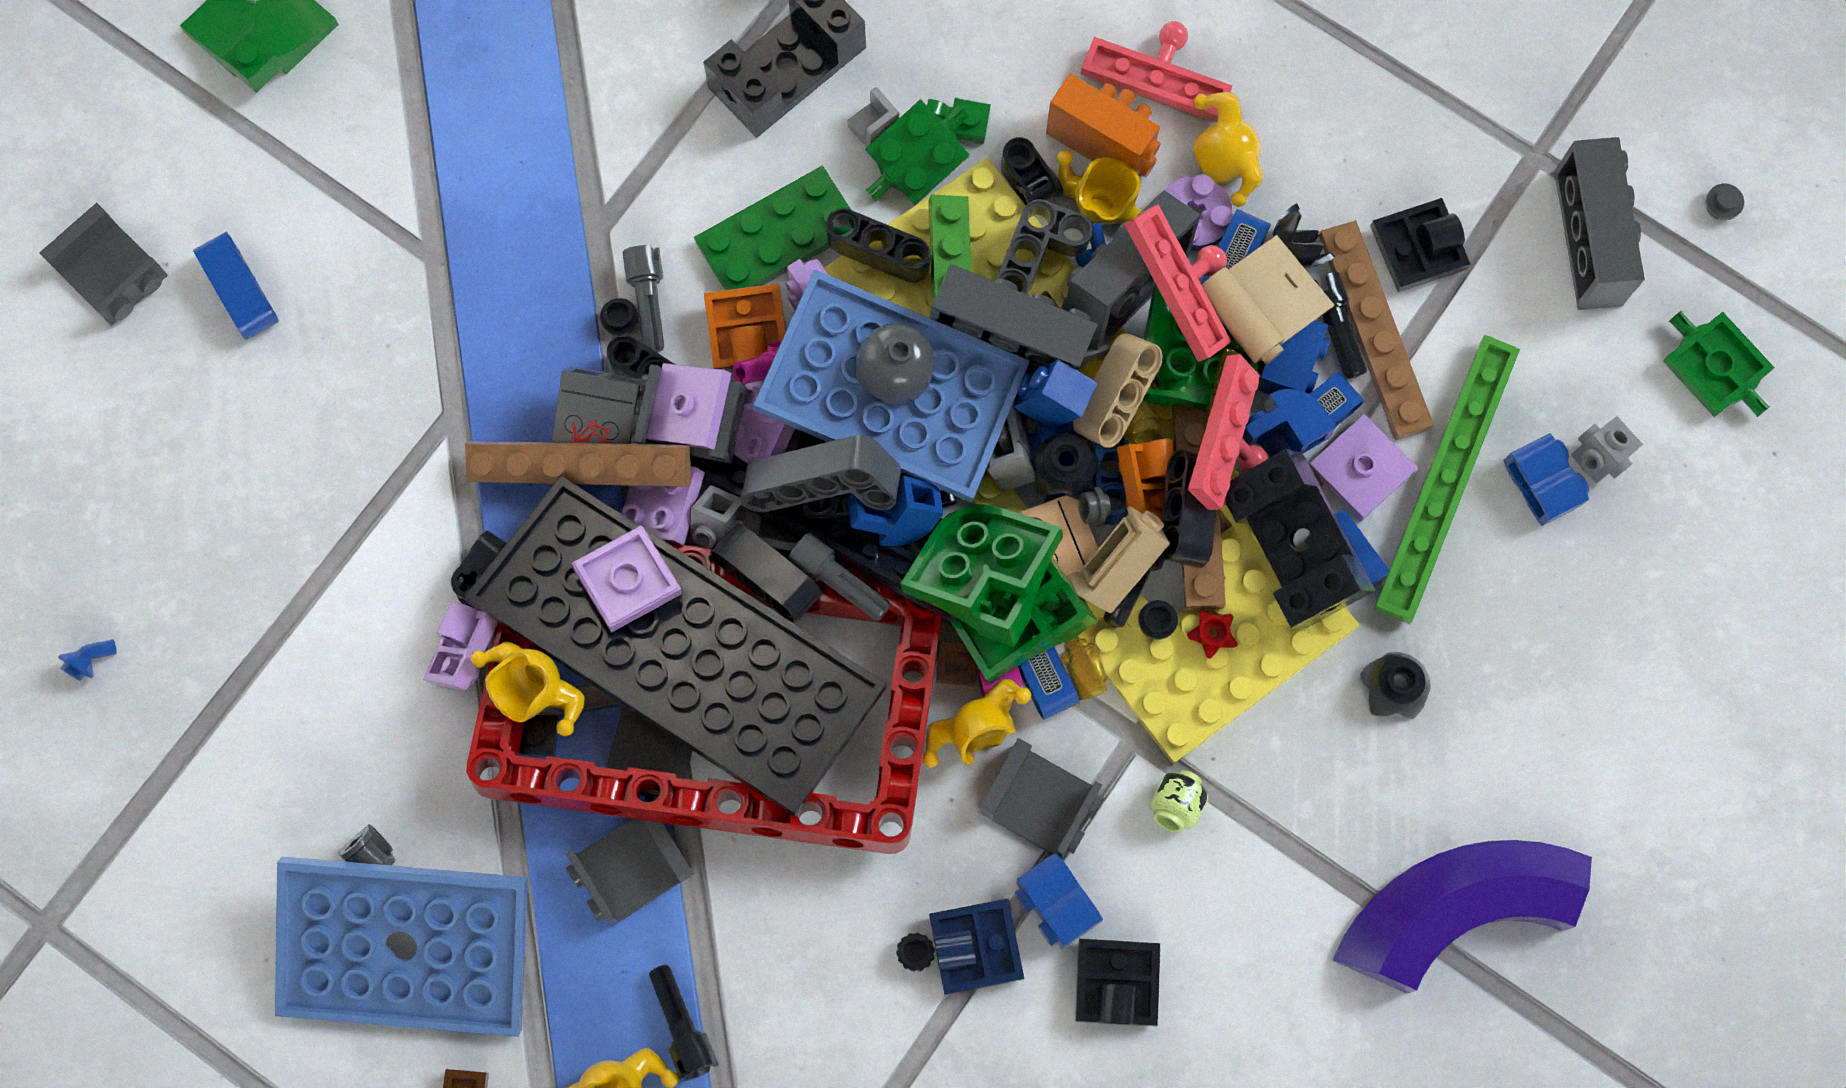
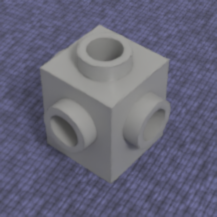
M1616 416L1602 428L1594 424L1578 438L1582 445L1571 456L1597 484L1608 474L1615 479L1632 465L1628 458L1644 444Z
M710 485L691 508L689 542L702 548L713 549L737 523L746 526V523L743 522L744 506L741 503L740 497Z

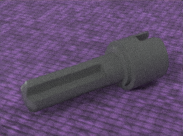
M651 245L629 247L622 252L626 282L635 287L642 343L656 352H661L665 345L657 284L664 278L660 248L656 247L653 250Z
M811 533L805 534L794 547L787 560L813 581L822 580L875 621L882 619L890 608V602L835 562L834 550Z

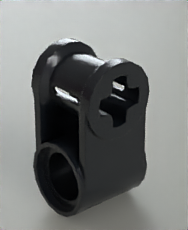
M1016 137L1010 139L1005 144L1001 158V172L1025 205L1033 200H1047L1052 196L1058 198L1064 194L1057 175L1045 163L1032 142L1023 137ZM1014 155H1020L1027 162L1017 165L1012 163L1009 158Z
M488 530L482 533L475 541L469 554L451 577V587L458 600L472 608L474 607L465 600V595L471 588L465 590L464 586L467 583L474 585L507 544Z

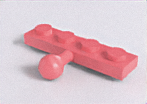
M1171 21L1163 25L1159 32V40L1162 47L1157 59L1097 37L1093 38L1081 67V75L1103 83L1112 84L1120 89H1129L1134 94L1217 122L1218 109L1208 106L1205 110H1199L1193 104L1194 98L1198 94L1209 96L1221 92L1231 93L1233 85L1171 64L1175 51L1183 48L1188 41V31L1182 23Z
M1159 204L1125 223L1124 225L1197 361L1200 362L1208 359L1231 343L1230 337L1199 281V278L1202 276L1211 277L1226 267L1227 257L1225 252L1217 246H1206L1199 251L1196 262L1191 265Z
M1241 354L1229 355L1226 358L1188 488L1208 510L1223 508L1236 458L1237 465L1242 473L1268 459V455L1263 448L1257 445H1248L1242 439L1249 420V412L1255 391L1258 388L1260 375Z

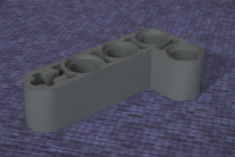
M1041 199L1031 201L1022 212L997 278L1016 284L1021 289V293L1029 295L1046 249L1071 257L1081 255L1087 249L1091 239V222L1086 216ZM1040 215L1048 221V225L1037 228L1032 226L1028 219L1032 216ZM1071 228L1077 229L1083 234L1084 238L1076 242L1067 239L1064 232ZM1027 249L1034 254L1035 258L1031 262H1021L1016 258L1015 253L1018 250Z
M861 435L850 436L750 462L746 468L740 500L742 505L749 510L769 512L852 492L867 507L887 510L893 508L896 504L901 466L873 438Z

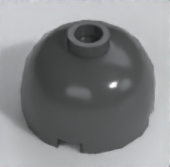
M886 324L874 329L861 343L855 360L856 377L862 389L868 395L871 393L887 405H904L918 399L929 386L935 370L934 351L928 339L916 328L905 324Z

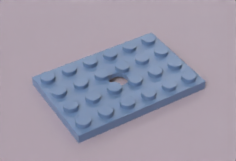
M814 269L756 398L753 411L826 442L856 435L873 438L899 463L902 474L927 481L939 487L940 490L971 503L1030 361ZM886 324H905L916 328L928 339L934 351L935 370L929 386L918 399L904 405H887L871 393L868 395L862 389L856 377L855 360L861 343L874 329Z
M282 856L277 862L275 1016L519 1037L522 1031L528 877ZM394 932L410 934L416 941L417 952L408 959L397 958L394 951L387 947L388 936Z

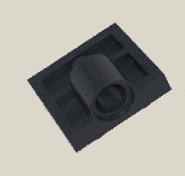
M1443 198L1375 219L1370 225L1397 292L1467 270L1471 265L1463 247L1465 235L1462 224L1456 214H1449Z
M1079 938L1075 1022L1157 1027L1161 943Z

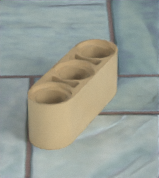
M1128 333L1116 338L1093 379L1098 384L1082 417L1073 420L1074 431L1078 435L1107 448L1119 443L1161 366L1162 351L1158 345Z

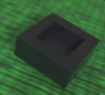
M535 715L525 721L518 756L556 757L558 717L553 715Z

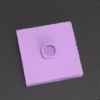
M663 363L646 439L654 442L690 445V447L714 450L732 373L720 369Z
M1365 414L1309 463L1313 473L1361 521L1418 469Z
M642 525L571 563L611 633L682 594L679 584Z

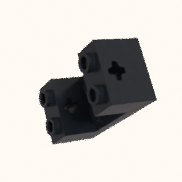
M788 0L790 15L747 50L743 51L731 39L703 62L708 88L756 138L866 49L865 20L845 0ZM784 58H791L797 62V66L788 72L780 70L777 64Z
M1285 449L1230 480L1225 503L1236 523L1250 525L1282 588L1273 592V595L1290 628H1308L1376 591L1302 452ZM1305 528L1312 535V544L1309 549L1299 551L1293 542L1294 535L1298 530Z

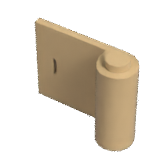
M1277 235L1230 269L1227 267L1222 268L1202 284L1222 324L1255 364L1261 360L1266 365L1273 361L1284 351L1281 346L1334 306L1329 297Z

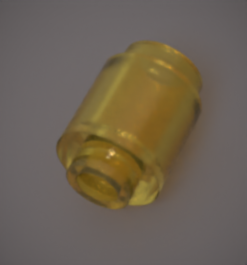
M1081 638L1065 644V651L1059 654V657L1075 687L1079 700L1093 698L1106 692L1105 682L1108 680L1096 643H1087L1086 638Z

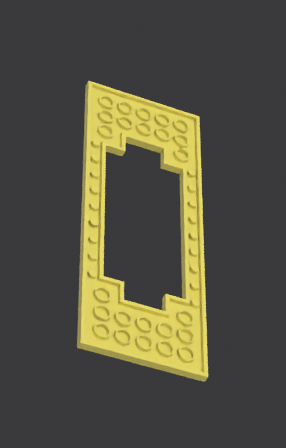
M986 157L934 192L933 195L968 196L971 272L995 281L1026 205L988 157ZM929 196L887 225L921 238L930 249ZM1035 216L1028 219L1032 226L1037 228L1043 227ZM874 241L869 245L870 248L877 251L883 250L888 246L883 241ZM1021 249L1015 253L1016 258L1021 262H1031L1035 258L1034 254L1027 249ZM1046 249L1029 296L1032 297L1034 293L1047 296L1055 302V307L1062 309V304L1069 290L1067 286L1068 278L1076 269L1066 255ZM843 255L824 267L831 277L930 318L932 310L931 261L928 275L925 279L915 283L906 282ZM909 255L904 261L907 264L916 265L922 261V258L917 255ZM1123 327L1107 341L1110 348L1117 337L1127 333ZM1152 382L1149 388L1156 390V384ZM1142 400L1137 409L1138 413L1159 439L1171 438L1174 443L1172 405L1163 407ZM986 467L972 503L974 505L996 506L1016 513L1027 510L1028 508L1013 489L1008 491L1001 490L996 483V479L991 476ZM1235 467L1230 480L1240 475ZM1225 501L1223 508L1219 509L1221 518L1229 527V529L1221 534L1226 605L1224 609L1205 610L1212 615L1223 616L1232 614L1234 616L1230 629L1231 634L1238 643L1237 647L1219 648L1216 654L1211 659H1208L1202 644L1188 639L1187 633L1199 626V613L1201 609H1183L1177 614L1178 625L1176 630L1168 638L1154 640L1142 633L1138 624V616L1141 609L1149 603L1142 593H1140L1123 628L1110 626L1103 618L1106 611L1085 600L1098 622L1075 637L1172 765L1360 626L1345 607L1308 628H1290L1273 595V592L1282 588L1250 525L1236 523ZM1211 630L1210 635L1214 637L1217 635V632Z

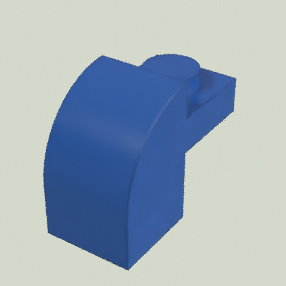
M1284 389L1269 394L1264 405L1268 413L1263 409L1249 417L1242 439L1248 445H1258L1281 432L1293 451L1304 454L1330 439L1336 426L1324 407L1313 396L1299 390Z
M903 476L899 481L896 504L893 508L887 510L873 509L864 505L852 492L847 496L851 528L879 533L880 545L900 546L920 540L934 528L944 514L939 487L927 481Z

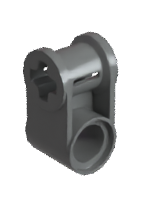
M368 824L338 851L346 862L392 866L396 860L392 852L394 849L371 824Z

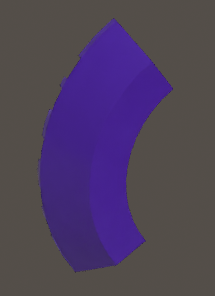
M1522 840L1486 841L1463 845L1438 853L1401 873L1373 896L1344 934L1332 961L1408 994L1417 991L1425 973L1439 954L1454 940L1478 926L1499 921H1522L1546 925L1560 931L1576 927L1590 890L1592 857L1561 846Z

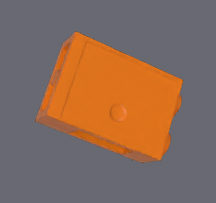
M1070 73L1050 101L1046 134L1092 162L1102 157L1116 158L1131 166L1139 177L1142 175L1146 178L1157 161V158L1154 156L1161 145L1157 141L1160 126L1148 119L1152 114L1151 108L1145 104H1140L1134 111L1129 108L1135 99V94L1131 90L1123 89L1115 100L1113 97L1116 95L1117 90L1112 84L1106 83L1101 90H1098Z

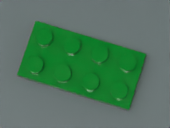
M822 165L694 236V241L724 290L763 286L786 273L787 266L800 259L804 263L829 249L826 231L827 217L836 209L846 208L851 210V208ZM844 226L836 229L835 233L839 236H847L853 230Z

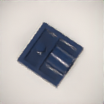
M1009 898L929 914L944 995L1025 979Z

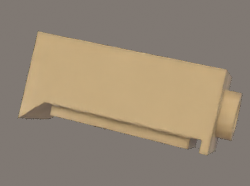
M1129 506L1127 508L1129 515L1121 520L1083 566L1081 571L1067 574L1079 597L1111 614L1168 547L1170 542L1162 530L1164 524L1149 511H1145L1142 514Z

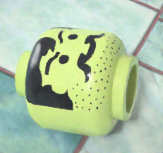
M1182 770L1180 773H1168L1161 778L1150 800V809L1154 814V820L1161 827L1180 833L1183 829H1191L1197 825L1208 803L1209 795L1201 785L1202 780L1196 774Z

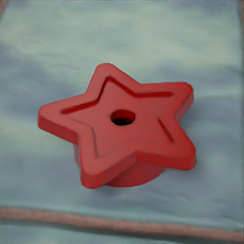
M1201 609L1199 613V626L1187 633L1189 640L1202 644L1208 659H1211L1219 648H1235L1238 646L1230 629L1234 618L1232 614L1218 616L1212 615L1205 609ZM1215 630L1217 635L1211 636L1210 631Z

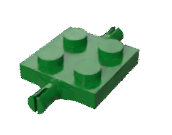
M921 99L917 101L865 149L878 164L882 174L865 190L871 195L881 186L871 196L877 201L889 188L893 187L903 192L914 206L917 205L970 157V154L958 142L954 132L961 123L970 117L968 112L965 111L954 120L964 111V108L959 104L955 110L943 119L934 114Z
M1682 310L1669 320L1684 338L1679 347L1671 352L1663 362L1713 417H1716L1729 405L1739 403L1741 400L1751 409L1756 417H1759L1770 407L1757 394L1755 389L1761 379L1775 367L1724 312H1721L1709 323L1699 325L1698 327L1684 315Z

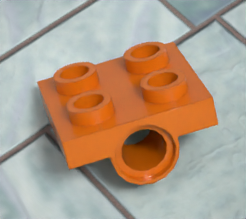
M779 283L704 293L714 369L733 368L736 362L759 358L762 353L767 352L768 344L782 342L786 329Z
M1160 439L1142 444H1127L1117 447L1118 466L1123 478L1126 494V508L1130 506L1142 514L1145 511H1149L1162 521L1166 469L1170 457L1175 452L1172 439Z

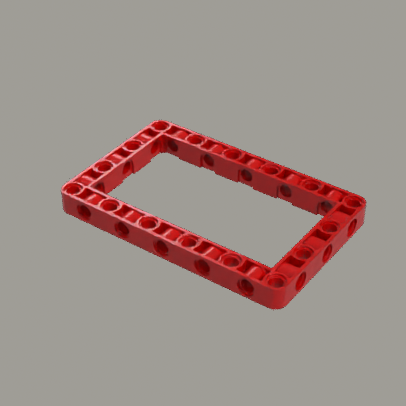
M668 543L757 601L771 608L726 572L711 556L710 551L712 549ZM843 567L891 604L887 613L879 621L872 619L846 598L840 597L834 589L822 580L814 581L821 589L822 596L806 613L901 626L890 690L888 719L885 723L880 756L877 792L874 801H870L869 804L837 800V796L812 793L797 816L793 817L745 784L710 778H708L707 782L677 778L674 773L627 767V771L597 767L595 762L552 756H547L545 760L518 756L525 721L517 722L506 717L489 697L486 682L483 688L466 772L475 791L488 799L883 854H896L907 847L911 838L942 618L927 609L919 608L915 605V602L854 568ZM498 623L493 647L503 642H510L521 649L538 650ZM489 662L487 675L500 663ZM909 671H916L923 675L924 678L919 682L912 683L904 679L903 676ZM904 745L909 747L913 753L907 758L901 759L892 753V750L897 746ZM486 768H499L495 778L491 780L480 779L481 773ZM568 778L580 780L574 790H560V785L564 780ZM647 789H655L660 792L659 797L653 802L645 803L639 799L640 795ZM727 800H735L741 804L740 808L732 814H726L719 810L720 805ZM807 811H815L821 815V819L814 825H806L800 821V816ZM887 822H894L901 827L902 831L896 836L889 837L881 832L880 827Z

